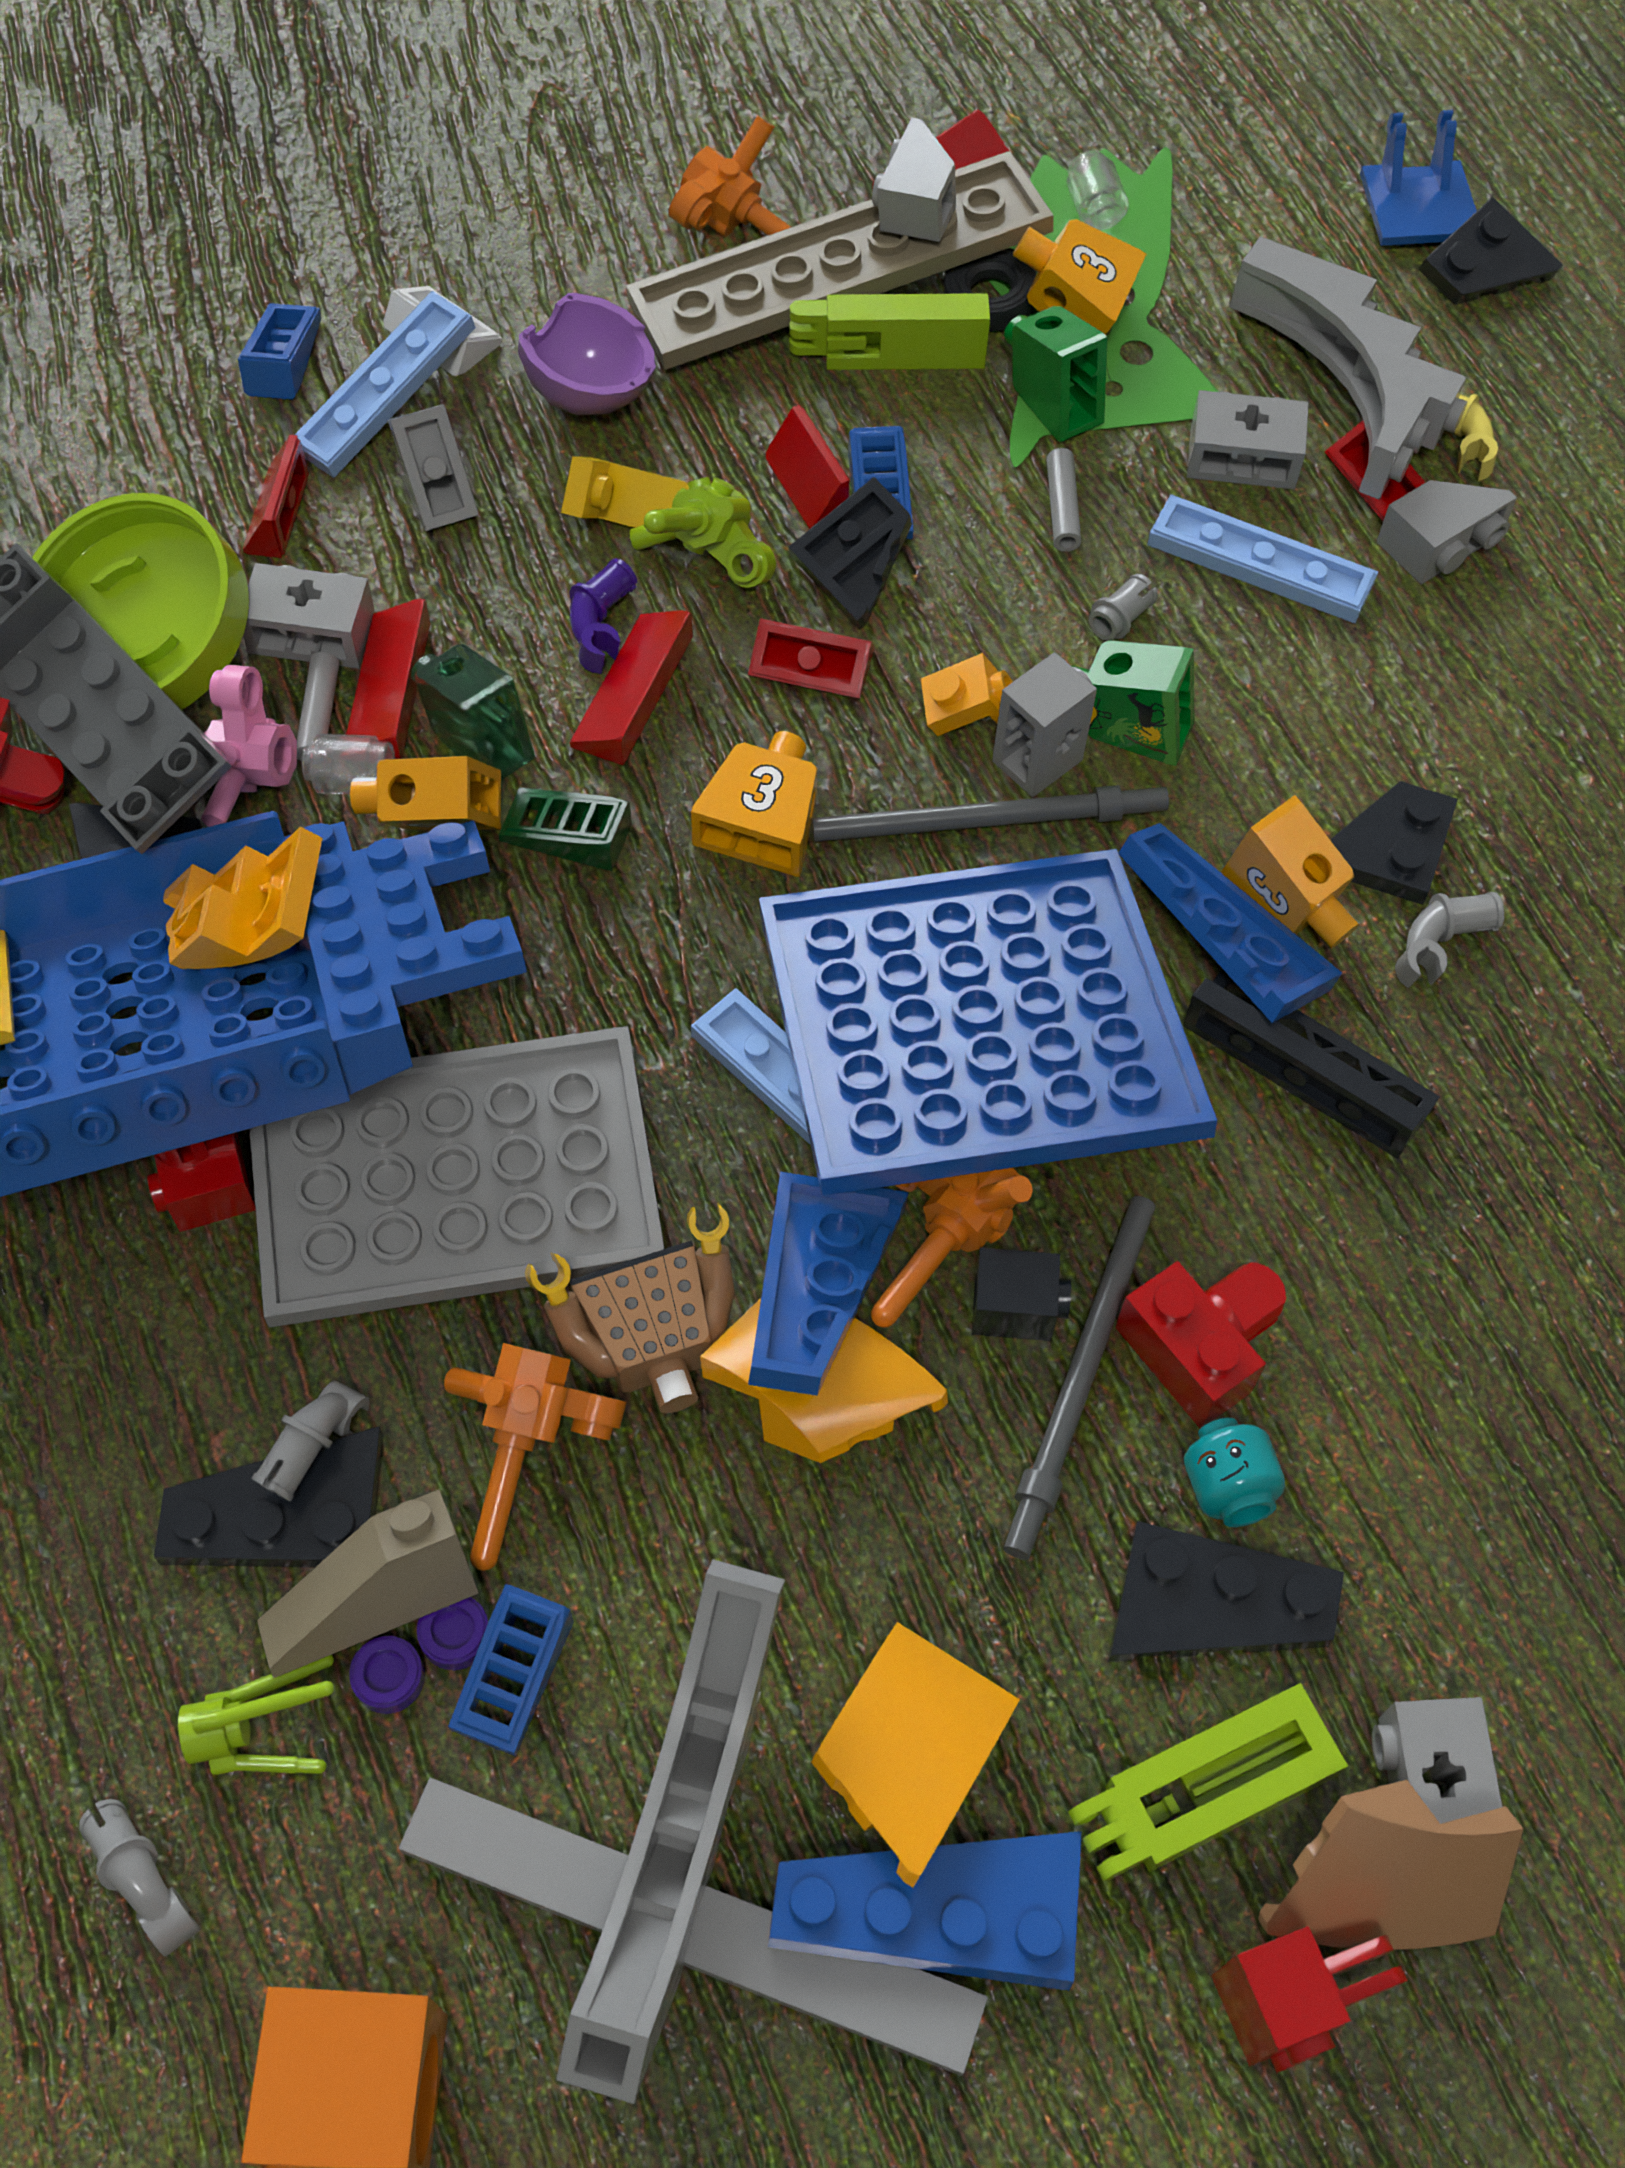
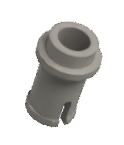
M1133 574L1109 598H1099L1092 605L1091 614L1089 615V625L1092 631L1099 638L1107 641L1123 638L1130 632L1131 622L1157 602L1158 594L1156 587L1150 589L1142 597L1138 595L1152 581L1144 575Z

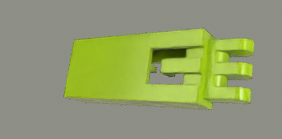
M988 293L827 295V300H796L790 305V351L795 355H826L827 370L985 369L990 325Z
M1299 1683L1111 1777L1105 1786V1792L1075 1806L1068 1813L1075 1826L1086 1824L1102 1814L1107 1825L1087 1835L1082 1841L1089 1854L1114 1842L1117 1843L1121 1853L1105 1859L1096 1867L1103 1882L1142 1863L1151 1872L1339 1776L1348 1765L1305 1689ZM1180 1779L1196 1809L1156 1829V1825L1178 1815L1181 1811L1172 1794L1146 1809L1140 1798Z

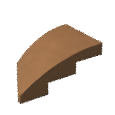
M1408 1780L1341 1796L1323 1821L1319 1835L1304 1848L1294 1862L1293 1866L1299 1878L1281 1904L1265 1903L1259 1912L1258 1920L1267 1934L1282 1937L1309 1926L1317 1945L1337 1948H1353L1383 1935L1388 1936L1394 1950L1453 1945L1494 1936L1524 1828L1506 1806L1440 1824Z

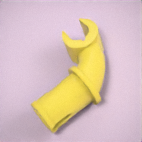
M1460 394L1459 399L1467 401V406L1455 431L1456 436H1465L1460 445L1456 467L1458 473H1460L1467 461L1479 458L1482 464L1478 481L1488 478L1493 472L1498 445L1494 439L1490 419L1479 404V396L1472 394L1470 397Z

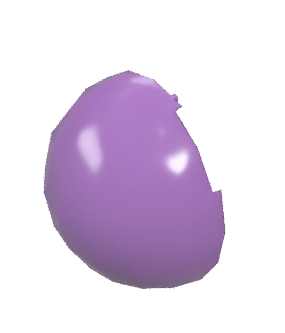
M568 293L555 304L549 320L541 330L535 333L536 327L531 324L519 334L518 354L531 385L552 406L575 415L610 414L631 403L643 392L656 368L654 349L644 333L645 326L626 309L599 297Z

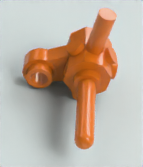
M757 115L731 159L726 158L714 148L706 145L693 157L685 170L680 189L670 204L669 217L685 229L693 227L700 231L708 224L724 237L729 236L740 223L744 225L751 223L767 236L791 228L790 225L761 205L762 198L759 196L762 184L753 178L750 170L775 127Z
M1014 1168L895 1185L907 1192H912L918 1187L930 1196V1199L923 1206L927 1222L925 1229L930 1235L872 1307V1321L882 1328L892 1326L951 1250L959 1251L961 1249L965 1252H971L983 1247L987 1241L991 1244L1000 1239L1011 1224L1013 1218L1012 1208L1014 1205L1026 1202L1032 1196L1033 1188L1028 1178L1019 1175Z
M503 1343L495 1377L458 1367L450 1369L445 1376L444 1387L448 1393L487 1404L482 1425L495 1429L492 1442L499 1444L470 1553L471 1563L478 1570H490L498 1561L526 1450L533 1451L536 1439L555 1443L561 1415L573 1418L570 1431L610 1441L613 1427L619 1429L621 1427L627 1402L564 1387L571 1362L570 1359Z

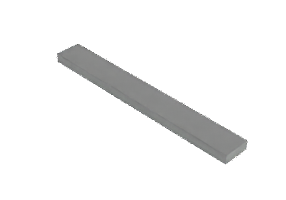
M429 1778L399 1846L402 1854L601 1933L629 1856L433 1778ZM706 1886L694 1917L683 1966L959 2076L964 2074L988 1996L919 1969L769 1948L771 1911Z

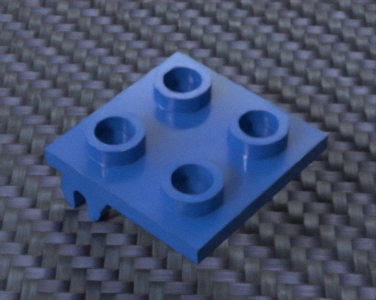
M1442 110L1438 115L1437 136L1430 166L1402 168L1407 128L1406 123H1401L1403 112L1391 113L1389 116L1382 165L1362 166L1360 176L1381 246L1444 242L1477 211L1461 160L1453 161L1457 121H1451L1453 110Z

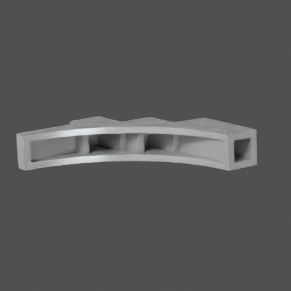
M1259 237L1242 260L1229 307L1270 325L1298 342L1323 362L1346 387L1362 414L1369 440L1368 466L1358 492L1380 499L1391 479L1401 482L1413 453L1417 454L1421 446L1434 450L1444 431L1454 434L1467 406V401L1459 399L1467 377L1420 360L1422 351L1414 349L1421 327L1377 311L1378 303L1371 301L1377 279Z
M714 1559L707 1570L687 1656L663 1745L610 1912L569 2016L556 2078L557 2081L631 2104L635 2103L680 1982L694 1917L715 1864L728 1803L748 1753L761 1696L759 1690L785 1579Z

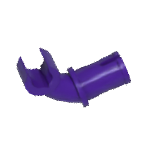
M612 559L606 567L586 583H576L569 591L571 600L570 623L573 635L580 645L578 659L584 669L593 673H602L605 654L602 651L608 653L614 660L619 652L620 638L618 632L608 624L601 623L607 616V610L637 587L635 585L637 584L635 573L621 559Z

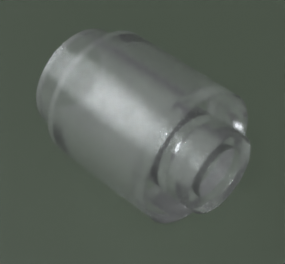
M1088 151L1080 154L1071 162L1068 168L1066 185L1080 221L1098 230H1105L1115 226L1126 215L1129 208V200L1113 161L1105 157L1101 152Z
M317 734L312 745H306L302 756L303 776L306 781H312L316 793L350 795L352 780L354 778L377 777L378 761L395 759L394 749L390 742H378L377 736Z

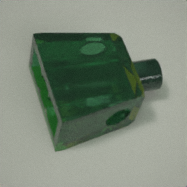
M465 644L455 645L439 656L426 654L417 660L412 668L411 676L412 680L417 684L430 727L456 756H468L501 770V780L536 758L513 677Z

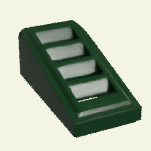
M519 787L498 834L499 841L612 872L632 825L630 801L609 796ZM528 808L538 811L532 827L520 826ZM550 814L559 817L554 829L545 828ZM571 820L580 822L576 831H567ZM592 826L600 828L598 834L589 833Z

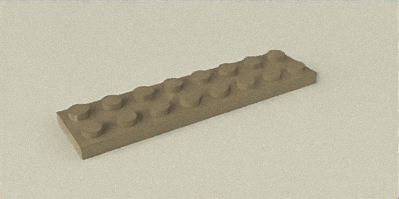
M1008 151L955 170L956 208L940 242L880 231L878 207L873 206L871 199L626 285V290L634 313L645 326L644 331L661 364L667 370L788 327L791 321L790 305L796 300H827V295L880 294L1018 245L1029 227L1042 235L1052 233L1054 215L1015 157Z

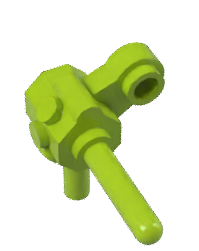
M709 477L688 482L689 490L682 488L674 497L672 508L649 511L644 517V525L630 530V540L637 551L676 538L683 541V546L694 553L702 555L706 549L726 567L731 580L741 587L748 588L763 585L772 578L775 572L776 559L773 551L767 544L758 541L748 527L751 520L749 501L745 495L735 490L731 484L719 478H714L712 483ZM745 554L753 562V569L749 575L743 572L740 564Z

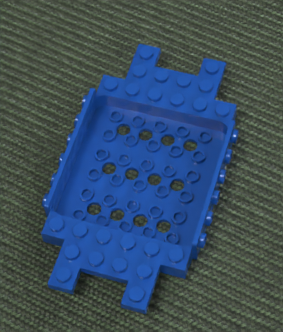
M274 811L159 839L143 854H140L131 846L1 879L0 930H5L8 937L15 1041L5 1044L6 1049L0 1051V1078L9 1077L7 1086L0 1089V1197L349 1102V1095L413 1067L397 1007L527 972L522 949L509 916L496 920H477L467 924L462 929L446 933L444 931L430 887L490 872L486 852L475 821L462 824L454 822L440 824L427 833L403 839H381L371 844L368 848L356 851L352 850L344 821L331 825L319 823L305 827L304 829L322 837V843L303 939L289 949L272 957L232 967L180 969L169 963L168 946L170 937L167 936L166 923L175 909L164 903V892L192 864L215 875L245 846L269 856L291 836H284L278 814ZM133 972V979L128 982L108 984L117 975ZM266 973V979L254 985H240L239 983L252 974ZM138 1006L137 1014L125 1019L111 1018L116 1012L124 1008ZM273 1008V1015L258 1021L246 1019L250 1013L258 1009ZM143 1042L141 1050L137 1053L126 1056L115 1055L120 1048L127 1044Z

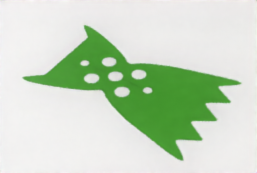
M1164 147L1154 157L1146 171L1140 175L1132 171L1107 149H1101L1089 174L1083 180L1072 175L1048 155H1042L1029 179L1054 215L1053 232L1044 235L1054 242L1068 221L1077 219L1146 253V257L1131 287L1135 293V299L1131 304L1122 307L1116 322L1107 335L1106 383L1110 381L1117 382L1122 386L1123 391L1118 396L1105 395V422L1087 431L1191 420L1199 390L1219 392L1171 339L1150 326L1147 322V316L1154 308L1159 297L1170 255L1173 170L1172 156L1168 147ZM1017 245L1012 246V247H1009V248H1012V249L1015 250L1016 247H1017ZM987 279L1001 296L1011 290L1010 285L1004 281ZM1034 307L1028 317L1039 313V311ZM1140 341L1151 347L1153 357L1145 364L1133 365L1127 363L1121 357L1120 349L1127 342ZM1019 394L1010 435V458L1015 468L1022 464L1040 438L1052 435Z

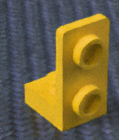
M572 456L561 513L579 518H600L635 528L644 525V517L649 511L672 508L674 497L682 488L689 490L688 482L593 457Z

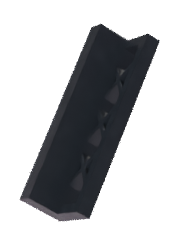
M1223 969L1213 982L1205 978L1192 995L1183 1024L1185 1028L1396 1159H1399L1440 1098L1439 1095L1299 1010H1295L1272 1023Z

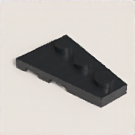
M380 1426L331 1440L332 1445L329 1449L322 1446L294 1492L291 1502L251 1480L253 1474L257 1473L264 1460L165 1488L163 1491L154 1558L160 1565L315 1568L370 1517L376 1515L384 1437Z
M1137 1521L1133 1529L1107 1662L1133 1661L1134 1657L1170 1655L1171 1658L1193 1657L1201 1652L1242 1650L1244 1653L1329 1647L1335 1637L1344 1572Z

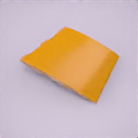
M299 827L269 856L245 846L215 875L192 864L165 890L163 896L164 903L175 909L166 923L167 936L170 937L168 946L169 963L180 969H212L238 966L272 957L302 940L322 837Z
M761 1298L700 1356L703 1378L759 1399L764 1441L818 1463H823L849 1451L856 1443L874 1440L892 1432L894 1420L926 1405L933 1412H937L948 1403L947 1389L901 1348L855 1317L818 1396L748 1385Z
M897 1622L847 1700L811 1763L831 1789L844 1797L848 1804L849 1812L862 1829L866 1831L875 1827L900 1859L896 1873L903 1882L913 1888L964 1801L1020 1699Z

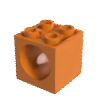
M268 1986L241 2163L256 2168H430L448 2015L429 1996Z

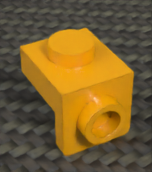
M981 653L921 678L927 726L937 736H940L987 716H990L998 724L1002 690L1013 682L1011 677L1005 670L998 671L988 658Z

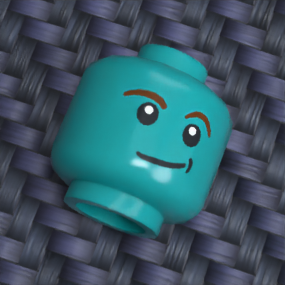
M1221 1418L1200 1428L1198 1431L1199 1439L1190 1445L1184 1455V1464L1202 1513L1213 1519L1223 1520L1224 1525L1228 1527L1250 1525L1271 1515L1277 1509L1275 1501L1284 1492L1285 1478L1266 1431L1255 1425L1238 1424L1235 1418Z

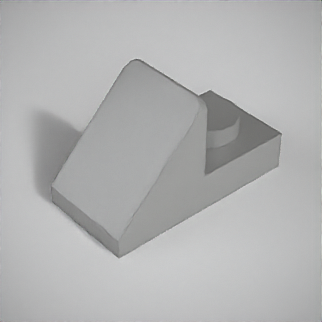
M444 404L388 420L405 472L401 474V478L424 530L428 531L479 515Z

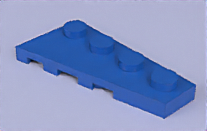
M1161 823L1128 836L1118 854L1272 1023L1329 992L1342 975L1340 970Z
M780 1172L748 1385L818 1396L905 1211L909 1192L873 1188L822 1196L818 1177Z
M1082 1831L937 1846L913 1888L903 1882L896 1873L900 1859L893 1850L779 1862L768 1947L1069 1991L1074 1983Z

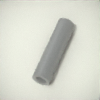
M1057 448L1049 452L1046 458L1053 541L1056 549L1072 551L1081 545L1074 455L1069 449Z
M317 652L311 656L297 735V759L308 764L320 763L324 760L340 664L336 656L327 652Z

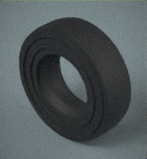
M1007 248L950 268L945 275L944 294H974L971 291L973 284L987 279L1001 280L1010 285L1011 290L1007 294L988 298L990 312L989 332L1005 330L1012 319L1020 315L1028 317L1034 309L1028 302L1026 295L1037 275L1036 270L1014 257L1013 253L1015 250L1012 248Z

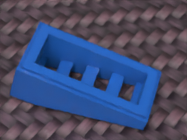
M273 303L267 306L238 357L243 390L248 396L279 399L295 398L301 386L320 324V308Z
M901 426L851 429L849 432L848 462L852 494L875 477L889 492H895V494L891 495L910 513L912 521L903 428ZM893 471V472H890V473H871V474H864V472ZM913 522L906 539H913Z
M505 1584L448 1725L449 1730L516 1757L574 1624L570 1609L517 1587ZM516 1617L545 1627L546 1631L543 1639L512 1627ZM504 1644L536 1656L532 1667L500 1656ZM491 1673L524 1685L521 1696L519 1697L487 1684ZM479 1700L514 1713L509 1726L475 1713L474 1711Z

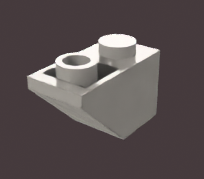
M911 118L902 138H896L893 142L889 165L885 173H879L875 179L872 191V204L878 207L880 231L940 242L956 208L955 163L923 120Z
M1429 480L1389 504L1376 543L1420 584H1423L1441 572L1444 574L1453 572L1464 562L1467 556L1482 547L1490 549L1495 546L1509 530L1510 523L1508 519L1517 497L1510 490Z

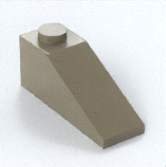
M440 1489L416 1499L405 1501L394 1508L370 1517L257 1620L268 1666L273 1678L479 1594Z

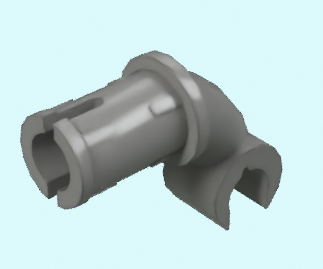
M1496 892L1457 898H1448L1443 893L1433 895L1429 905L1423 909L1413 922L1407 937L1406 951L1399 957L1395 965L1399 981L1409 988L1421 976L1418 966L1420 964L1426 969L1429 984L1432 985L1444 973L1447 966V955L1438 944V941L1447 942L1455 934L1498 931V928H1501L1504 922V907L1500 896Z
M334 1380L330 1382L316 1400L301 1408L291 1417L287 1415L282 1417L281 1422L286 1426L257 1473L253 1474L251 1480L291 1502L294 1492L322 1446L327 1449L331 1447L332 1441L328 1439L331 1433L334 1432L341 1437L354 1434L349 1429L351 1418L360 1408L368 1411L369 1398L339 1381Z
M114 1799L99 1801L95 1805L102 1815L105 1825L100 1827L89 1809L83 1814L79 1823V1830L84 1840L89 1843L98 1860L96 1865L97 1877L102 1886L109 1890L118 1891L137 1912L136 1917L147 1936L159 1952L166 1957L199 1932L201 1927L188 1913L191 1910L173 1887L168 1889L155 1866L158 1853L154 1844L145 1836H139L124 1804Z

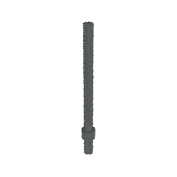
M1119 785L1094 787L1093 793L818 817L812 818V831L814 842L1089 817H1095L1097 823L1121 821L1123 814L1167 811L1169 808V796L1166 787L1121 791Z
M1134 1196L1130 1200L1033 1468L1024 1470L1015 1494V1499L1019 1502V1506L1003 1547L1007 1554L1022 1560L1030 1558L1046 1513L1054 1512L1063 1487V1483L1058 1477L1156 1208L1154 1202L1148 1198Z

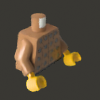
M717 1203V1210L720 1215V1223L711 1232H703L696 1227L694 1206L687 1214V1223L691 1233L701 1241V1248L696 1250V1253L692 1240L570 1279L571 1270L567 1261L558 1254L550 1252L552 1260L557 1265L558 1274L556 1279L547 1285H542L538 1281L537 1273L532 1264L529 1263L526 1266V1281L532 1288L546 1294L548 1298L544 1308L564 1352L598 1378H614L622 1392H632L651 1385L661 1413L681 1411L698 1400V1394L690 1372L702 1368L700 1356L726 1332L735 1290L729 1248L721 1245V1238L729 1228V1217L726 1210L719 1203ZM569 1281L572 1291H566L565 1289Z

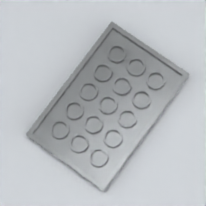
M628 1026L411 1058L413 1067L349 1095V1102L250 1128L263 1312L268 1327L531 1287L525 1277L526 1266L529 1263L533 1265L538 1281L542 1285L550 1284L556 1279L558 1274L557 1265L552 1260L550 1252L558 1254L567 1261L571 1270L570 1279L664 1249Z

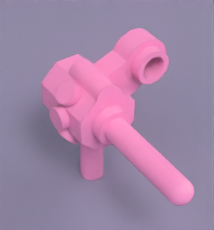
M227 665L223 670L215 671L210 680V699L215 706L221 707L223 719L212 720L204 734L224 753L232 767L218 780L203 812L201 820L208 827L227 822L240 792H256L257 785L274 787L288 785L297 766V740L289 725L276 724L274 719L266 718L262 701V679L255 667Z

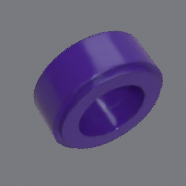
M469 1597L419 1618L417 1624L418 1642L427 1659L435 1666L445 1670L465 1669L473 1664L489 1620L482 1606L476 1600Z
M383 1636L367 1642L358 1650L350 1665L349 1679L355 1695L366 1708L381 1714H391L404 1710L418 1698L424 1685L425 1670L417 1651L410 1643L398 1637Z

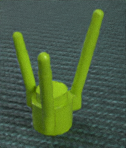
M329 1655L276 1678L269 1674L228 1691L208 1694L203 1702L181 1706L178 1715V1732L182 1753L187 1763L195 1764L209 1761L213 1776L233 1771L291 1774L323 1773L327 1765L322 1759L238 1754L237 1747L247 1746L250 1743L249 1719L329 1696L334 1692L335 1687L332 1682L324 1681L249 1702L246 1701L326 1669L334 1663V1657Z

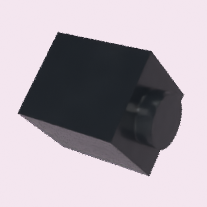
M980 1247L974 1281L972 1335L1051 1341L1057 1318L1068 1319L1071 1302V1279L1059 1278L1060 1254Z

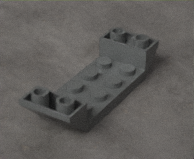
M15 543L0 558V695L10 700V706L103 806L100 812L136 851L143 854L232 766L224 753L105 629L20 545Z

